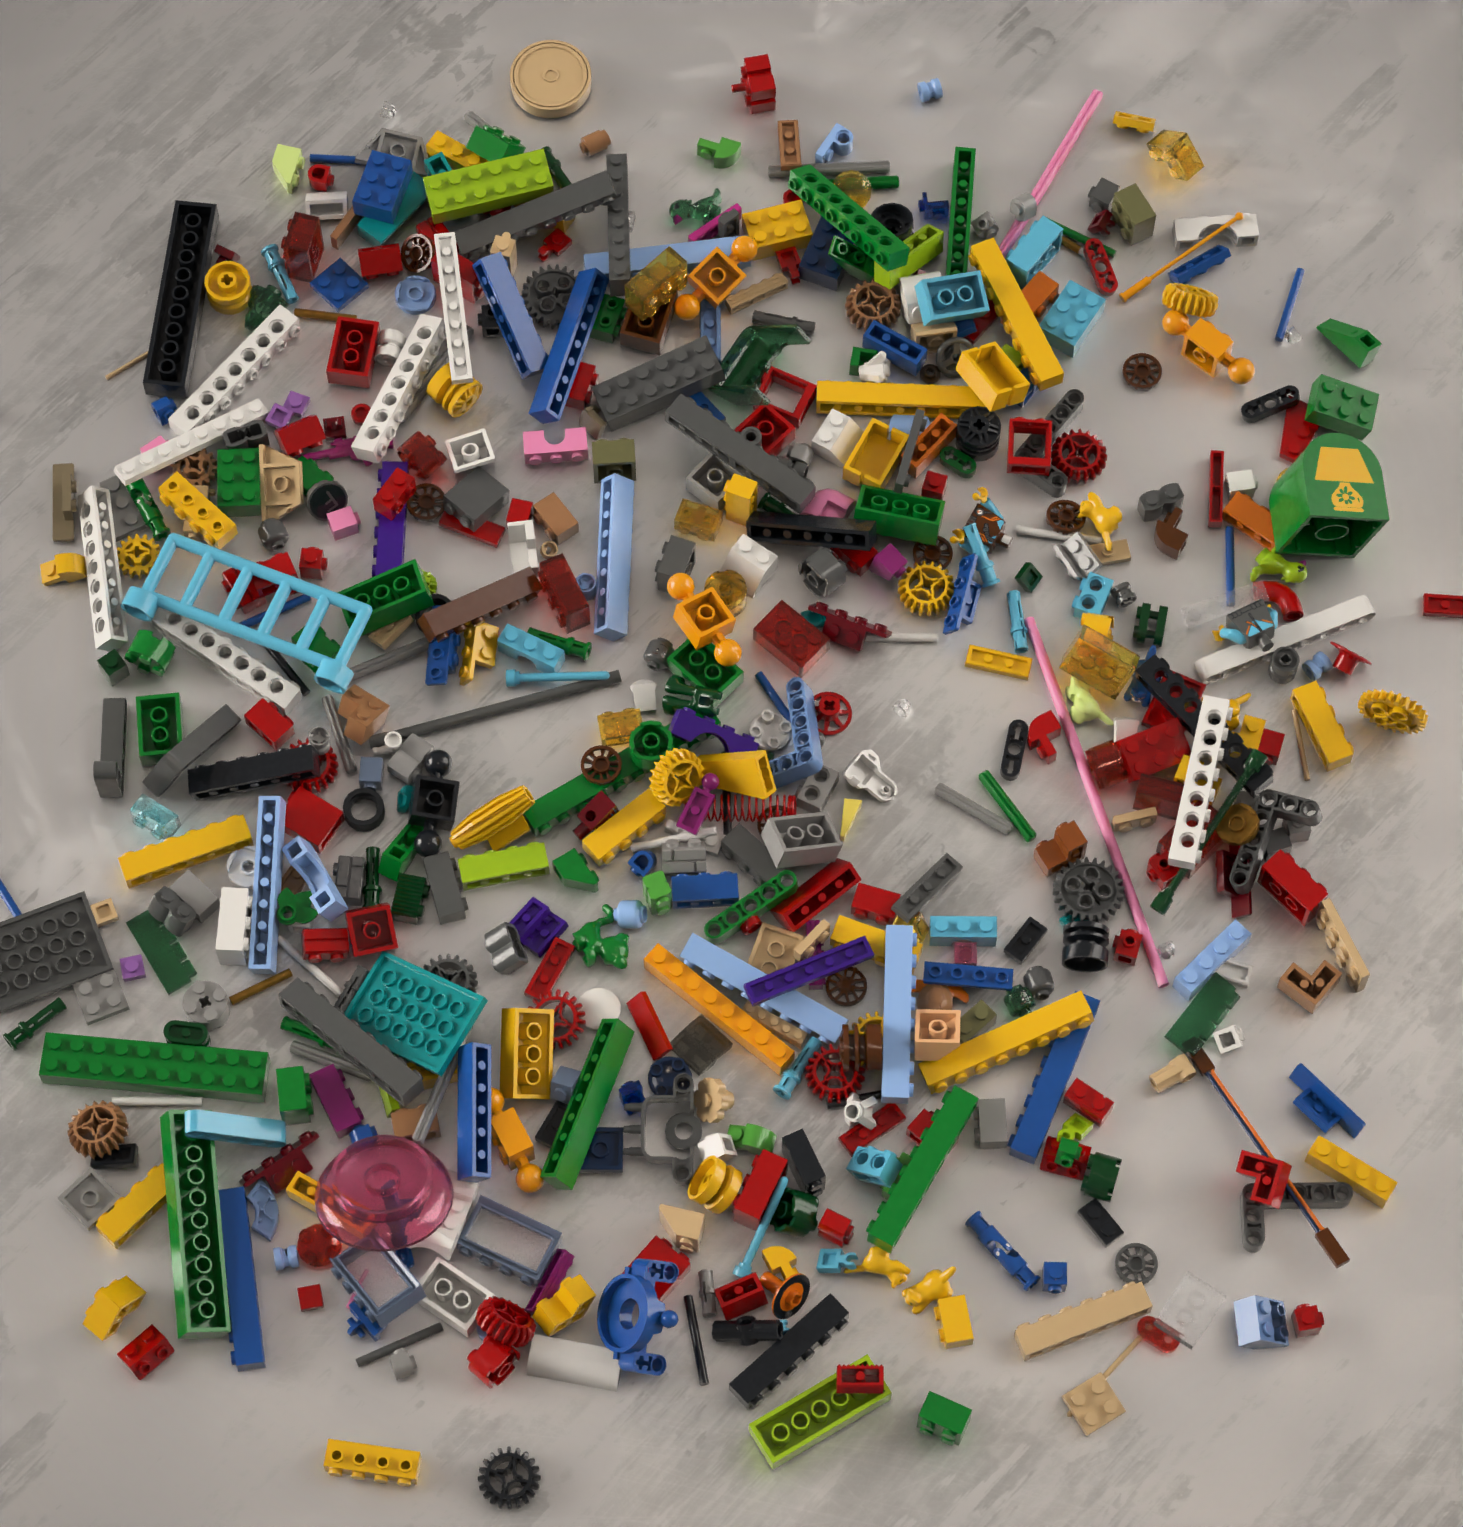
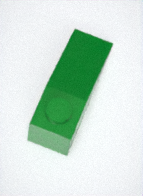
M407 824L382 853L378 869L379 874L398 882L400 873L407 871L417 854L414 840L417 834L423 831L422 826Z

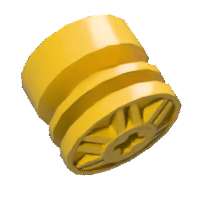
M447 363L431 378L426 392L436 403L442 404V408L448 411V414L456 418L462 416L473 407L482 393L483 386L474 377L471 383L452 385L450 363Z

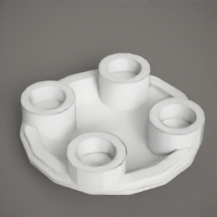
M766 709L751 721L749 735L755 738L754 742L759 743V748L775 751L783 748L789 742L792 736L791 723L783 715Z
M593 988L586 991L579 998L578 1003L582 1004V1008L578 1012L584 1011L586 1014L583 1017H579V1019L586 1021L584 1026L587 1029L598 1030L602 1019H619L621 1012L620 1002L617 996L610 990Z

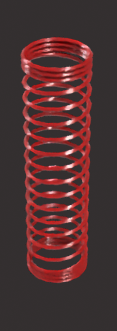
M722 794L720 795L719 818L717 819L715 797L713 802L712 818L710 819L709 812L707 814L710 822L713 820L714 816L717 822L720 820L721 816L724 822L728 818L726 816V818L724 819ZM735 794L734 813L731 819L730 795H727L728 816L731 822H733L735 816L738 822L741 821L742 816L745 822L748 821L749 816L752 822L755 821L756 816L758 822L762 821L763 816L765 822H767L765 799H762V813L759 820L758 798H755V813L752 819L751 796H748V813L745 819L744 795L742 794L741 813L738 819L737 795ZM778 794L776 795V813H775V817H777V816L780 817V815H779V795H778ZM772 795L769 796L768 818H770V816L771 818L773 817ZM784 795L782 816L796 815V796H788L786 815V795Z

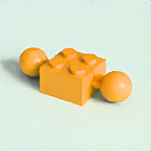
M749 236L736 238L732 243V253L729 256L725 255L716 246L687 276L686 281L695 291L692 294L680 295L675 300L674 312L680 319L688 321L696 318L700 312V302L703 299L716 309L745 279L747 275L737 265L740 262H749L756 257L758 246L753 238Z
M1170 310L1164 315L1162 320L1164 330L1172 336H1184L1181 355L1214 378L1226 367L1228 368V375L1234 383L1246 384L1252 380L1255 374L1253 363L1247 358L1240 357L1235 359L1232 357L1233 341L1227 334L1218 331L1211 322L1200 318L1193 326H1190L1188 316L1185 313Z
M676 573L672 575L667 582L668 593L676 600H683L676 605L673 618L694 648L698 650L713 642L715 645L714 657L719 664L729 667L738 663L742 655L740 645L736 641L724 637L732 633L736 619L713 586L694 595V581L688 574Z
M491 1087V1142L494 1147L498 1145V1155L503 1165L508 1164L511 1171L516 1168L518 1169L516 1174L517 1186L526 1193L537 1192L543 1186L544 1180L540 1177L542 1169L535 1164H530V1161L535 1159L533 1143L514 1107L502 1111L505 1103L504 1096L501 1091Z

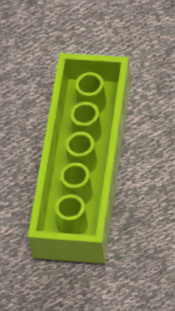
M544 148L423 177L424 188L434 224L529 202L554 192V185Z
M868 1354L850 1364V1366L853 1364L855 1366H861L862 1364L864 1366L867 1364L875 1366ZM835 1373L750 1423L749 1433L771 1469L774 1470L891 1400L892 1392L884 1381L883 1394L836 1393Z

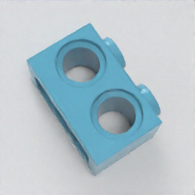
M1089 572L1087 579L1083 577L1079 590H1082L1080 596H1075L1071 606L1074 608L1073 616L1081 619L1083 613L1102 615L1111 594L1114 580L1093 572ZM1095 586L1098 587L1100 590L1094 591L1091 589V587ZM1088 604L1091 605L1093 608L1087 609L1084 608L1083 605Z
M858 1146L846 1169L859 1181L890 1188L903 1164L896 1158L897 1155L890 1150L879 1151L872 1146L867 1148Z

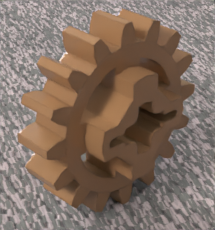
M206 448L175 462L171 466L174 471L172 474L177 471L192 485L206 484L210 487V480H216L217 460L214 459L212 452L207 454Z

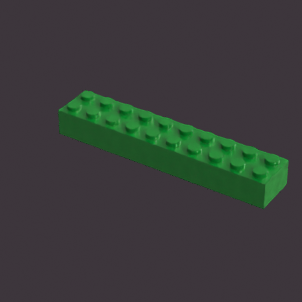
M46 1032L39 1076L42 1083L265 1103L271 1060L268 1052Z
M168 1110L160 1117L178 1339L223 1338L231 1332L215 1141L185 1136L184 1113L188 1110Z

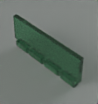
M148 910L126 922L168 995L192 982L190 978L195 976L197 972L190 960L184 961L187 959L186 953L179 942L174 943L177 938L167 930L163 922L156 920Z
M1215 972L1164 1037L1184 1054L1188 1052L1195 1056L1204 1045L1203 1041L1209 1039L1216 1030V1025H1219L1229 1013L1228 1009H1232L1240 999V995L1235 992L1236 988Z

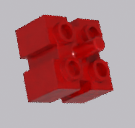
M768 54L744 58V66L741 67V83L731 85L732 93L746 92V95H744L746 107H750L752 114L776 110V86L771 73Z

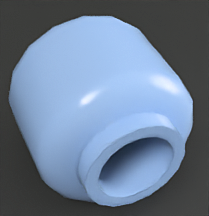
M622 900L619 902L618 907L614 909L613 917L623 929H638L647 921V908L639 900Z

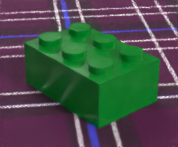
M1321 374L1311 386L1304 420L1363 440L1372 431L1379 394Z
M259 448L217 449V507L227 517L261 516Z
M687 639L667 658V669L674 675L683 677L686 685L694 687L699 685L722 692V700L711 699L710 706L716 708L744 682V671L736 664L729 667L719 664L714 657V644L710 643L696 650L689 639Z
M179 692L136 697L138 747L142 766L156 765L165 754L184 739L183 710Z

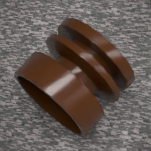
M842 1024V1031L839 1036V1058L843 1071H849V1061H854V1071L859 1070L860 1061H865L867 1071H882L881 1024H866L864 1034H859L857 1024H853V1034H849L848 1024Z

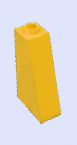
M766 750L703 754L698 756L702 761L701 765L705 768L702 773L704 775L714 773L719 778L718 789L759 799H767L777 791Z

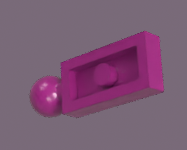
M707 773L702 778L703 788L700 789L695 786L676 824L678 828L697 836L716 797L710 791L716 789L719 785L717 775Z

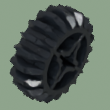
M507 1447V1453H503L502 1449L499 1448V1455L496 1456L491 1452L489 1455L492 1461L484 1459L483 1464L486 1467L479 1468V1472L484 1474L478 1476V1482L483 1483L479 1486L480 1491H486L483 1494L484 1499L491 1497V1505L499 1501V1509L503 1508L504 1503L507 1504L508 1510L512 1509L513 1503H516L517 1509L521 1508L520 1501L523 1500L525 1504H528L527 1496L532 1498L536 1496L535 1492L531 1489L538 1490L540 1488L536 1481L541 1480V1475L535 1474L539 1471V1466H533L535 1459H528L529 1453L527 1451L520 1456V1448H516L515 1453H512L511 1447ZM509 1462L505 1469L494 1470L498 1465ZM518 1463L527 1470L529 1474L528 1480L523 1479V1476L517 1474ZM512 1472L514 1480L508 1482L506 1486L505 1476L508 1477V1474ZM491 1477L502 1483L501 1494L491 1486ZM524 1486L520 1492L509 1495L513 1488H522Z

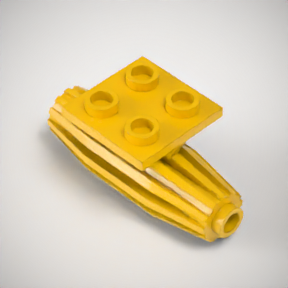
M525 785L498 795L470 813L451 831L450 842L456 849L459 847L461 850L488 840L492 850H501L531 830L523 814L535 804L534 797Z

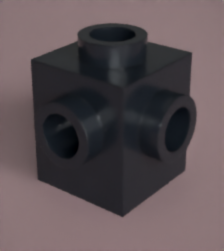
M481 305L482 313H478V326H482L483 337H503L490 305Z

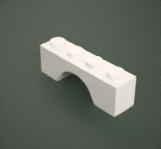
M1242 213V220H1237L1218 233L1231 239L1236 247L1257 246L1259 239L1256 214ZM1223 214L1216 217L1200 216L1198 218L1181 217L1174 219L1172 233L1175 251L1190 249L1202 238L1210 235L1233 219L1235 215Z

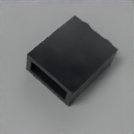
M803 1128L782 1137V1153L785 1159L788 1160V1166L800 1190L816 1197L825 1190L826 1175Z

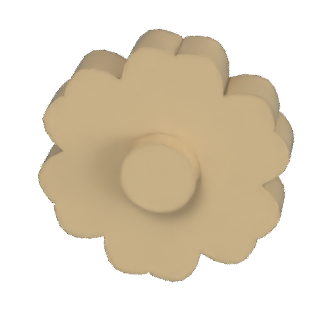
M704 1078L698 1083V1090L694 1092V1106L697 1108V1116L702 1122L718 1123L724 1119V1112L733 1107L734 1095L726 1090V1086L722 1083L721 1079Z

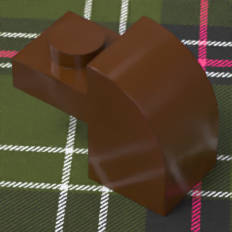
M1175 507L1172 513L1168 512L1164 521L1158 519L1154 533V541L1157 548L1163 554L1175 560L1179 558L1186 546L1189 535L1176 528L1181 521L1183 510Z

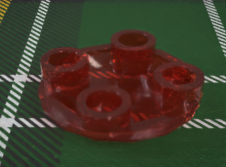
M314 1224L301 1230L299 1233L297 1251L300 1258L308 1265L324 1267L331 1264L329 1258L333 1259L341 1252L342 1239L339 1232L331 1224Z

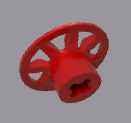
M1330 642L1339 650V654L1332 665L1333 667L1351 676L1358 662L1372 665L1370 661L1359 656L1357 653L1348 650L1340 644Z
M834 692L816 694L814 701L821 698L819 706H815V710L818 712L816 716L817 723L824 720V730L818 728V731L824 735H836L844 731L852 718V709L849 702L842 695ZM840 701L846 705L847 710L840 709ZM848 715L847 721L844 725L841 723L838 716ZM833 721L839 729L828 731L830 722Z

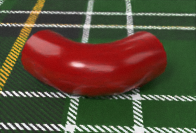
M1277 581L1253 582V597L1255 601L1263 599L1264 602L1277 604L1284 621L1292 622L1303 617L1301 602L1297 594L1288 586Z

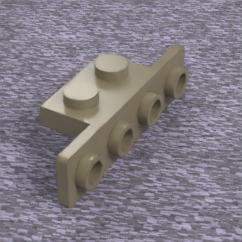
M73 463L53 464L54 542L74 541V512H77V500L74 499V493H77V481L74 480Z

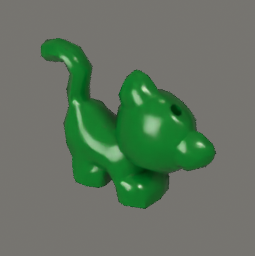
M604 904L602 911L607 914V917L599 918L596 921L587 922L580 930L573 933L575 940H573L572 944L577 952L583 951L585 953L582 959L589 968L595 965L596 956H599L604 964L615 966L618 969H625L627 967L628 942L630 938L624 933L604 939L601 938L600 927L614 922L613 908L608 904Z

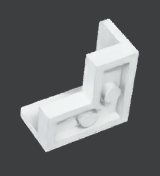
M533 520L507 523L513 574L531 566L536 577H538L539 568Z

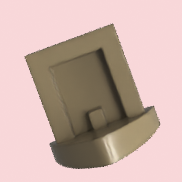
M591 405L582 411L579 425L586 427V431L598 440L603 436L607 423L598 415L601 409L597 405Z

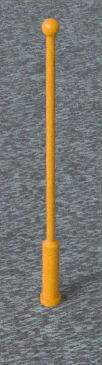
M1241 212L1236 213L1233 219L1150 277L1146 276L1125 292H1121L1119 294L1120 299L1124 303L1127 302L1129 298L1151 284V280L1237 220H1242L1243 214Z

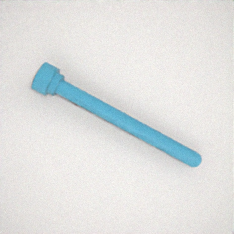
M516 669L506 670L507 687H516L521 682L607 680L610 674L607 671L520 674V671L516 672Z
M783 1176L779 1179L743 1261L736 1265L733 1270L734 1275L742 1278L753 1273L751 1272V1264L788 1184L787 1177Z

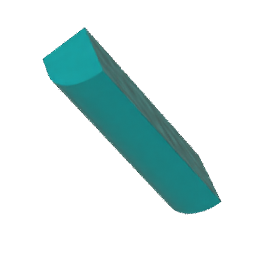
M413 171L394 224L364 217L357 224L358 235L373 246H381L427 201L423 178Z

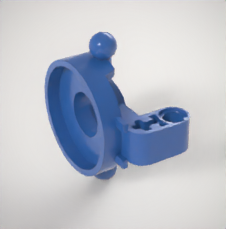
M638 1258L633 1261L631 1267H625L624 1274L613 1278L601 1295L597 1311L599 1335L604 1345L614 1352L613 1359L618 1360L619 1367L623 1371L661 1375L666 1370L665 1358L662 1355L646 1353V1348L652 1336L662 1332L663 1326L673 1328L678 1323L676 1312L672 1310L665 1311V1304L658 1300L655 1291V1282L673 1283L677 1280L679 1269L675 1263ZM637 1303L639 1317L636 1325L633 1327L632 1314Z

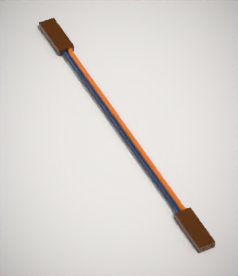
M1195 1037L1183 1042L1182 1048L1202 1077H1208L1261 1155L1274 1158L1215 1074L1214 1064ZM1288 1178L1285 1189L1315 1230L1316 1240L1334 1266L1339 1268L1348 1263L1350 1258L1329 1228H1324Z

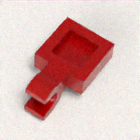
M556 228L543 240V246L538 249V253H540L538 258L545 262L553 253L559 257L572 245V239Z
M793 246L775 251L781 272L788 271L792 285L800 283V273L797 268H799L801 260L796 247Z

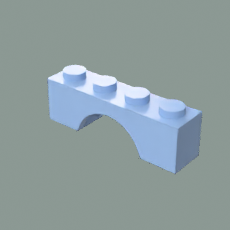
M298 835L281 848L290 865L296 869L309 886L312 896L309 898L319 915L332 922L349 909L310 842Z
M1235 919L1175 977L1172 987L1189 1002L1205 986L1209 978L1223 963L1232 957L1234 958L1249 943L1252 934Z

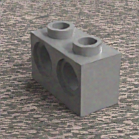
M824 765L818 773L804 778L806 780L804 785H799L795 793L797 807L810 813L823 812L839 781V772ZM817 777H824L826 780L818 782L815 779ZM814 795L816 799L808 800L806 796Z

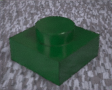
M1026 562L1015 576V579L1025 592L1032 593L1043 576L1031 562Z

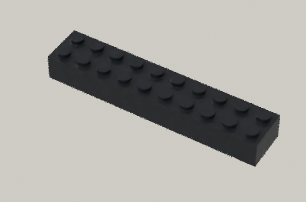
M175 200L143 378L146 395L177 398L188 397L206 294L204 285L205 275L211 266L219 220L217 204Z

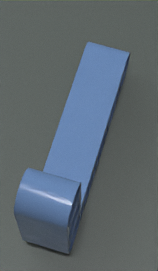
M793 677L786 685L795 751L769 761L776 789L814 775L823 766L813 691L800 677Z

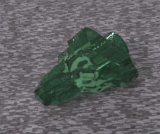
M253 285L250 291L251 298L248 302L250 310L245 316V328L252 331L280 304L285 308L289 306L281 297L282 293L273 285H267L266 288Z

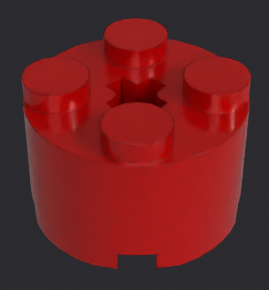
M486 1336L478 1350L474 1349L468 1355L467 1360L470 1362L468 1369L486 1386L493 1388V1383L498 1386L515 1369L513 1362L515 1359L519 1361L520 1352L513 1346L509 1347L507 1344H501L497 1340L494 1341V1338L491 1336Z

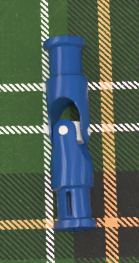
M977 1211L966 1221L965 1225L973 1229L978 1235L980 1242L1000 1261L1001 1265L1012 1277H1016L1024 1285V1290L1027 1292L1039 1282L1041 1277L1039 1275L1036 1276L1027 1267L1028 1263L1020 1254L1012 1248L1010 1243L993 1225H989L981 1216L982 1213ZM995 1241L1001 1244L998 1248L996 1247Z

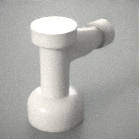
M395 731L387 733L384 738L385 745L378 748L373 747L374 756L388 753L393 756L401 748V735Z

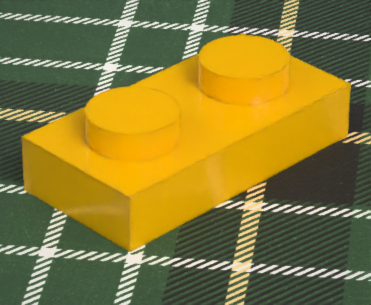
M1116 111L1113 124H1117V127L1122 129L1132 127L1137 128L1138 132L1149 133V131L1153 132L1156 119Z

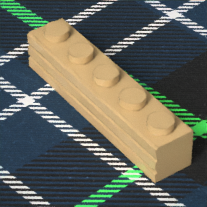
M783 272L776 273L769 279H763L758 284H752L749 288L740 290L737 294L729 295L725 299V306L732 315L788 289V280Z
M748 1000L742 1008L743 1011L772 1034L799 1049L802 1048L808 1038V1033L758 1005L752 1006Z

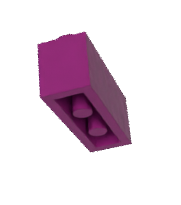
M331 1064L309 1074L314 1090L338 1139L349 1135L354 1126L362 1124L361 1120L364 1119L361 1109L359 1107L355 1108L352 1103L355 1098L350 1087L346 1089L343 1084L346 1079L342 1070H336L334 1064Z

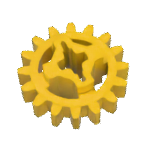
M136 534L134 539L127 536V542L120 541L122 548L117 547L119 569H122L123 575L129 572L131 579L135 575L138 576L139 580L143 574L148 576L160 553L159 544H155L154 538L148 541L146 534L142 538H139V535Z

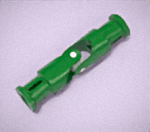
M143 478L127 485L126 488L139 509V513L146 526L150 527L154 540L162 541L171 534V531L165 526L163 522L164 517L155 504Z

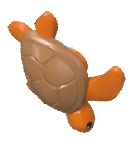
M917 979L916 989L911 990V993H919L917 1009L952 1010L953 998L966 1004L969 1001V995L960 986L923 983V980Z

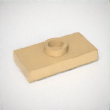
M1127 539L1111 541V551L1106 550L1105 543L1089 545L1103 566L1131 561Z

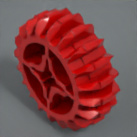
M1080 428L1078 433H1075L1071 429L1069 435L1064 432L1062 438L1057 437L1056 442L1052 445L1051 465L1068 477V483L1072 479H1075L1076 484L1080 480H1083L1086 484L1088 478L1094 481L1096 475L1100 476L1102 469L1106 467V446H1103L1102 440H1097V434L1090 436L1089 430L1086 433H1082ZM1067 448L1069 450V454L1067 455V458L1064 459L1062 453ZM1091 454H1094L1096 459L1090 464L1088 458H1090Z
M308 737L306 738V743H302V741L298 739L297 746H295L294 744H290V749L298 748V746L302 744H309ZM330 746V750L326 754L319 755L320 767L324 761L327 762L325 770L320 774L321 777L286 783V786H291L292 791H296L301 786L313 793V790H316L319 794L321 793V787L328 789V783H334L333 776L338 775L336 769L339 767L336 761L337 755L333 753V748Z
M559 989L556 991V996H553L552 991L548 990V998H545L544 994L540 993L539 996L542 1001L538 1002L537 999H533V1003L537 1006L535 1008L528 1006V1008L543 1009L550 1003L560 1002L554 1009V1017L560 1014L559 1018L563 1023L556 1022L554 1024L553 1034L559 1028L570 1030L560 1037H553V1050L556 1048V1043H558L561 1050L564 1049L563 1042L565 1041L568 1046H572V1042L569 1039L573 1037L574 1040L578 1041L579 1037L575 1034L576 1031L579 1033L584 1032L578 1026L586 1024L585 1020L579 1019V1017L586 1015L584 1011L578 1012L582 1008V1004L577 1003L574 1005L577 1001L575 996L568 1000L570 993L567 991L561 997V990ZM566 1005L573 1012V1023L564 1019Z
M830 1044L829 1050L822 1046L821 1054L815 1051L813 1053L814 1058L808 1059L809 1065L805 1066V1071L807 1072L805 1080L809 1081L807 1083L808 1089L814 1088L812 1091L814 1096L820 1093L819 1100L822 1101L827 1097L828 1103H831L832 1099H836L839 1104L842 1097L847 1101L851 1092L857 1094L856 1090L862 1089L861 1083L865 1081V1077L862 1074L865 1073V1068L861 1067V1061L858 1071H854V1061H849V1066L854 1075L850 1083L844 1075L846 1071H843L841 1061L838 1063L830 1061L840 1060L839 1045L838 1049H834L833 1044ZM820 1066L823 1067V1071L826 1073L821 1082L816 1074ZM831 1072H839V1076H831ZM832 1085H837V1086H839L840 1088H829V1087L832 1086Z
M494 1296L493 1298L484 1299L479 1305L475 1317L477 1324L481 1327L482 1331L487 1333V1336L494 1338V1341L497 1340L501 1344H507L509 1347L519 1348L525 1347L532 1340L537 1325L534 1323L535 1320L530 1317V1313L525 1312V1309L519 1307L518 1304H514L510 1300L507 1301L503 1297L498 1298Z

